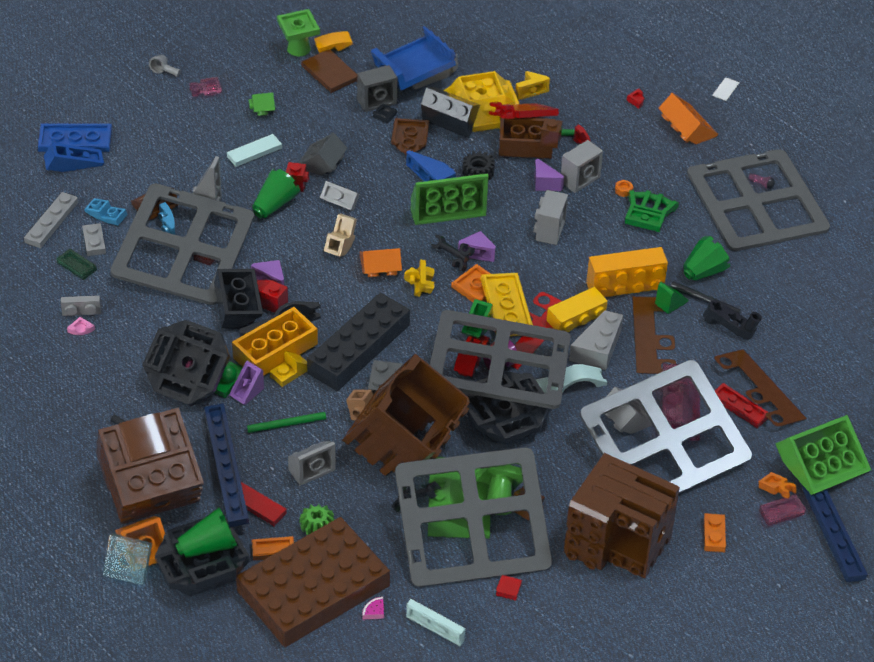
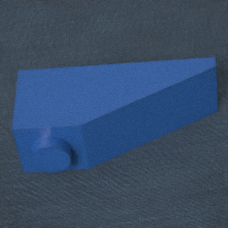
M51 143L44 154L46 170L67 172L104 165L101 149Z
M410 150L406 152V165L423 181L456 178L455 171L444 162Z

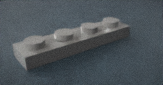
M61 192L24 237L25 243L42 248L79 203L78 197Z

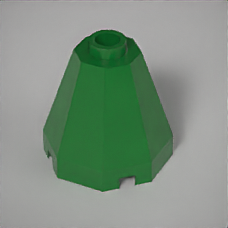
M704 236L701 238L685 261L683 273L689 280H699L725 271L730 267V263H727L730 261L728 254L719 242L715 244L712 242L714 240L713 237Z

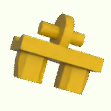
M421 259L420 266L417 269L411 267L405 271L404 279L410 284H414V296L420 297L422 292L432 293L434 282L431 280L434 276V268L426 267V260Z

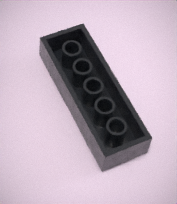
M380 292L307 357V374L338 392L410 326V309Z

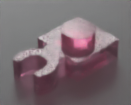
M218 77L202 79L201 83L192 82L189 84L192 96H198L201 93H204L205 96L222 93Z

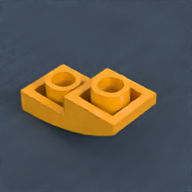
M348 31L329 33L314 39L319 53L334 47L340 51L353 45Z

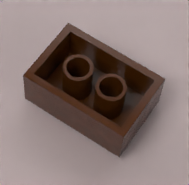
M501 118L499 156L552 158L553 148L540 145L541 129L545 119Z

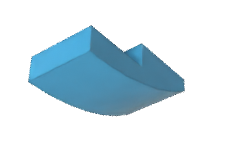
M96 198L84 209L86 213L94 218L116 226L128 215L126 209L111 207L108 200Z
M166 202L159 204L160 213H158V216L163 225L161 230L176 235L174 216Z

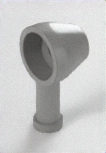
M164 55L154 56L149 61V67L155 73L166 71L178 77L181 72L180 69L167 65L168 60Z

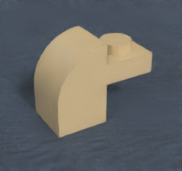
M341 213L338 214L334 231L327 235L324 251L339 257L346 255L355 239L353 233L357 219Z

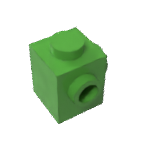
M273 93L253 94L251 99H249V109H253V113H257L258 116L268 115V112L275 111Z

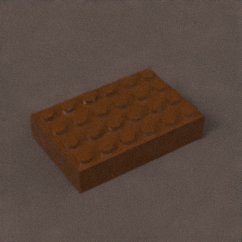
M339 517L236 576L237 592L286 648L390 586V570L343 518Z

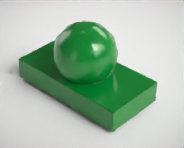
M229 361L215 394L226 398L243 367Z

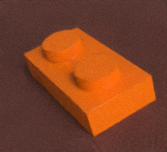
M704 513V551L725 552V515Z

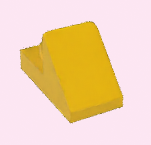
M526 71L525 81L516 83L515 94L517 99L522 100L549 92L550 78Z
M285 351V362L270 370V377L283 387L306 373L307 361L301 355Z

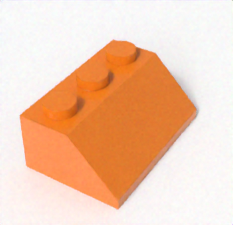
M671 93L659 107L663 113L661 116L666 121L672 122L671 127L677 132L680 131L682 133L680 135L681 138L687 143L691 141L694 144H698L719 135L690 103L674 93Z

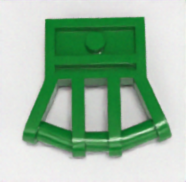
M629 190L630 208L625 217V224L660 232L665 217L677 210L679 202L671 201L661 193L657 195L648 190L646 192ZM635 199H643L641 205H637ZM649 200L655 201L653 208L646 207ZM664 204L666 207L662 211L659 210L660 205Z

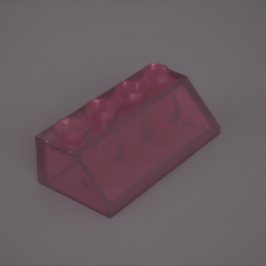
M663 363L662 372L679 364ZM684 378L661 389L660 409L673 429H677L700 418V395L690 378ZM700 435L695 436L689 440L699 441Z

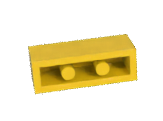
M593 287L549 307L546 321L553 329L570 332L574 328L598 318L607 309L608 301Z

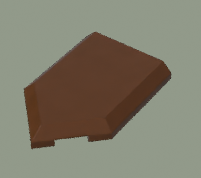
M395 118L391 143L405 155L409 150L416 152L427 145L429 121Z

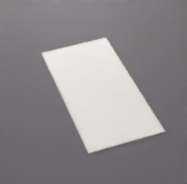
M725 77L712 96L726 101L739 82Z

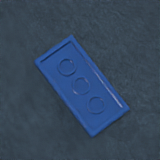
M41 124L38 152H46L51 143L101 149L102 152H110L112 124Z

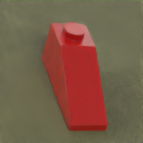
M257 280L262 308L275 313L279 307L288 303L287 286L272 280Z
M483 335L479 339L469 336L465 342L488 345L490 337ZM458 353L454 371H457L462 376H472L482 357Z

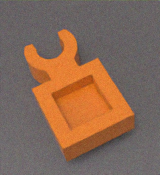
M773 472L759 481V488L773 495L779 492L784 498H789L790 492H797L794 483H788L786 478Z

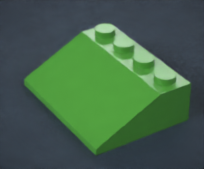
M488 174L415 183L411 196V213L415 225L486 216Z
M848 415L776 443L783 463L811 495L871 471Z
M476 469V470H475V477H476V474H477L481 469ZM458 472L430 475L429 484L435 481L441 488L434 491L437 494L435 498H429V507L464 502L461 479ZM476 481L479 499L486 500L489 484ZM485 515L482 517L485 539H490V515ZM462 518L428 523V537L470 538L467 520Z

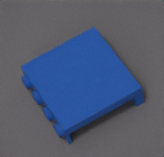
M425 26L422 27L425 34L424 37L391 52L383 54L377 48L370 50L374 64L378 68L390 65L397 76V87L400 90L456 66L454 50L450 49L445 42L443 43L438 36L434 35L432 30L427 29Z

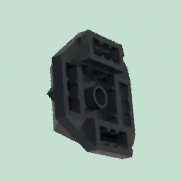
M183 320L157 330L142 365L155 393L193 406L215 393L230 355L223 335L220 332L188 320ZM193 360V364L186 368V363Z
M503 372L501 382L503 387L545 394L531 373ZM488 377L475 382L487 383ZM464 393L470 402L467 406L469 408L467 415L476 429L487 435L493 442L500 441L505 444L539 432L548 408Z
M202 519L167 530L155 554V562L169 589H177L189 596H193L234 582L236 576L250 562L249 554L234 529L230 528L232 536L237 543L236 547L188 558L185 555L180 556L175 545L179 543L177 538Z

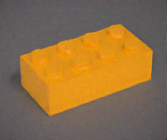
M662 247L589 257L586 284L588 289L595 287L603 297L658 290L659 283H665L668 261Z
M292 307L232 341L233 358L242 367L246 361L253 363L263 370L264 376L270 370L285 362V351L300 355L318 345V328L295 307Z

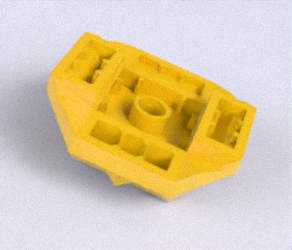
M495 71L459 76L451 86L443 90L480 105L472 132L500 128L501 117L489 115V111L496 110V107L490 106V102L498 101L502 105L519 104L511 82L503 79Z

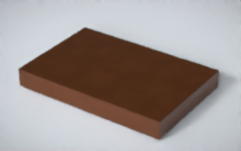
M330 49L301 61L302 67L330 93L357 81V74Z

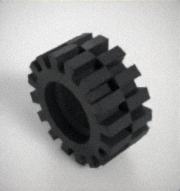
M474 151L472 155L468 153L463 160L462 173L464 176L488 174V179L491 180L492 176H494V158L490 154L487 156L486 152L481 154V151H478V154Z

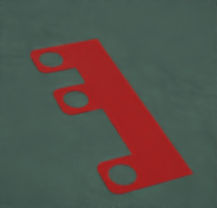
M540 292L533 299V303L546 309L541 317L529 312L533 318L532 324L553 329L546 321L548 308L562 301L545 292ZM547 296L550 299V303L546 305L540 304L538 298ZM522 336L514 346L517 351L533 354L544 340ZM516 363L511 366L518 370L522 364Z

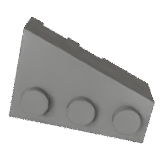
M605 310L571 344L569 361L607 370L621 333L623 315Z

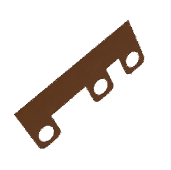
M632 296L637 373L659 374L664 371L661 368V364L664 362L671 363L673 367L677 366L676 361L673 359H657L656 349H675V338L673 336L655 335L654 311H665L655 304L656 297ZM662 338H668L672 344L664 347L660 345L659 341Z
M744 349L714 357L717 363L724 369L739 366L756 384L758 388L746 391V395L755 404L771 401L778 410L766 413V417L773 425L783 426L807 419ZM720 358H728L732 364L729 366L724 365L720 362ZM751 393H760L763 396V400H755ZM778 414L783 418V422L777 423L772 420L771 416Z

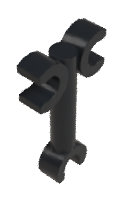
M435 235L439 243L437 245L432 243L431 246L435 249H443L457 257L452 262V266L459 267V271L465 272L469 256L474 254L475 248L469 247L467 250L468 244L462 243L458 250L446 243L443 236Z
M434 481L426 488L420 490L415 488L416 499L425 496L431 499L435 498L437 494L434 491L439 490L441 487ZM406 487L403 488L404 499L411 498L410 487L408 489ZM399 496L392 504V508L396 512L400 510Z

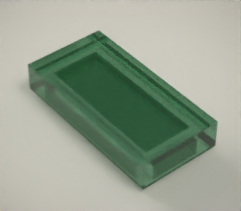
M68 249L57 258L58 264L82 280H85L97 270L95 264L72 249Z

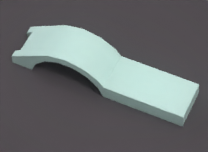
M584 364L566 367L563 391L570 385L580 381H590L596 387L606 386L607 381L601 375V368ZM548 377L536 379L543 392L546 393ZM551 386V390L558 391V387Z

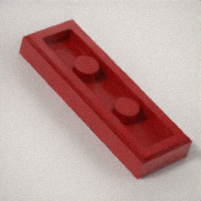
M722 383L714 390L725 408L757 429L768 419L766 417V413H768L766 410L726 384Z
M241 482L246 508L249 512L273 526L287 514L285 507Z

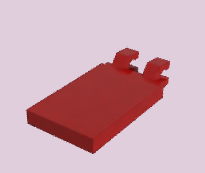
M498 101L490 102V106L496 107V110L489 111V115L500 116L505 119L558 116L559 114L558 108L537 103L502 105Z

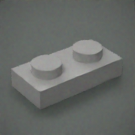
M326 181L320 198L354 211L360 194Z
M101 223L82 226L87 256L106 254Z
M100 296L61 297L62 315L101 314Z

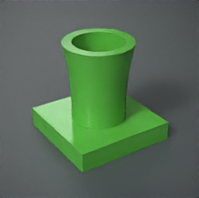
M306 9L277 16V22L285 38L289 41L287 51L293 56L307 55L311 50L308 37L320 35V28L310 10Z
M505 465L482 468L476 474V481L489 484L486 500L511 497L512 490H515L523 482L521 467ZM512 512L500 513V514H495V515H507V514H510V513H512Z

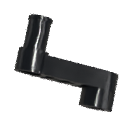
M719 300L710 301L703 313L704 320L707 323H720L737 336L746 340L753 337L757 330V325L762 319L758 312H752L749 318L746 319Z

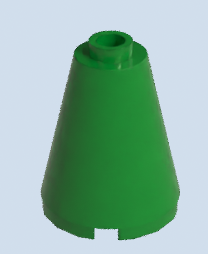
M274 168L269 172L252 206L253 213L257 217L267 218L300 193L299 185L295 186L293 183L295 180L281 169L274 171Z
M221 508L215 509L177 538L179 543L175 544L180 556L185 555L186 558L231 549L237 546Z

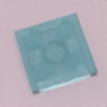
M110 534L103 576L144 585L152 543L118 534Z

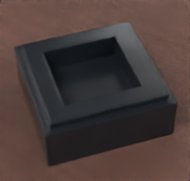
M383 103L373 112V118L387 124L397 115V109Z

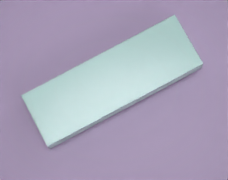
M271 134L227 152V157L237 167L282 149V143L274 134Z
M412 599L407 603V618L458 646L463 644L465 641V628Z

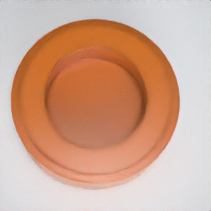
M620 180L615 185V193L621 197H628L629 190H633V184L627 180Z

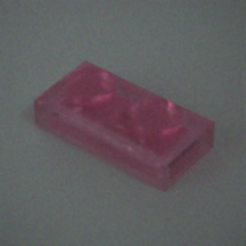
M796 494L789 498L760 505L759 512L768 526L804 515L806 511Z

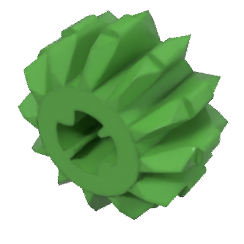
M310 504L309 509L304 508L300 515L302 532H306V535H309L334 521L333 511L329 510L327 506L321 507L320 504L316 507Z

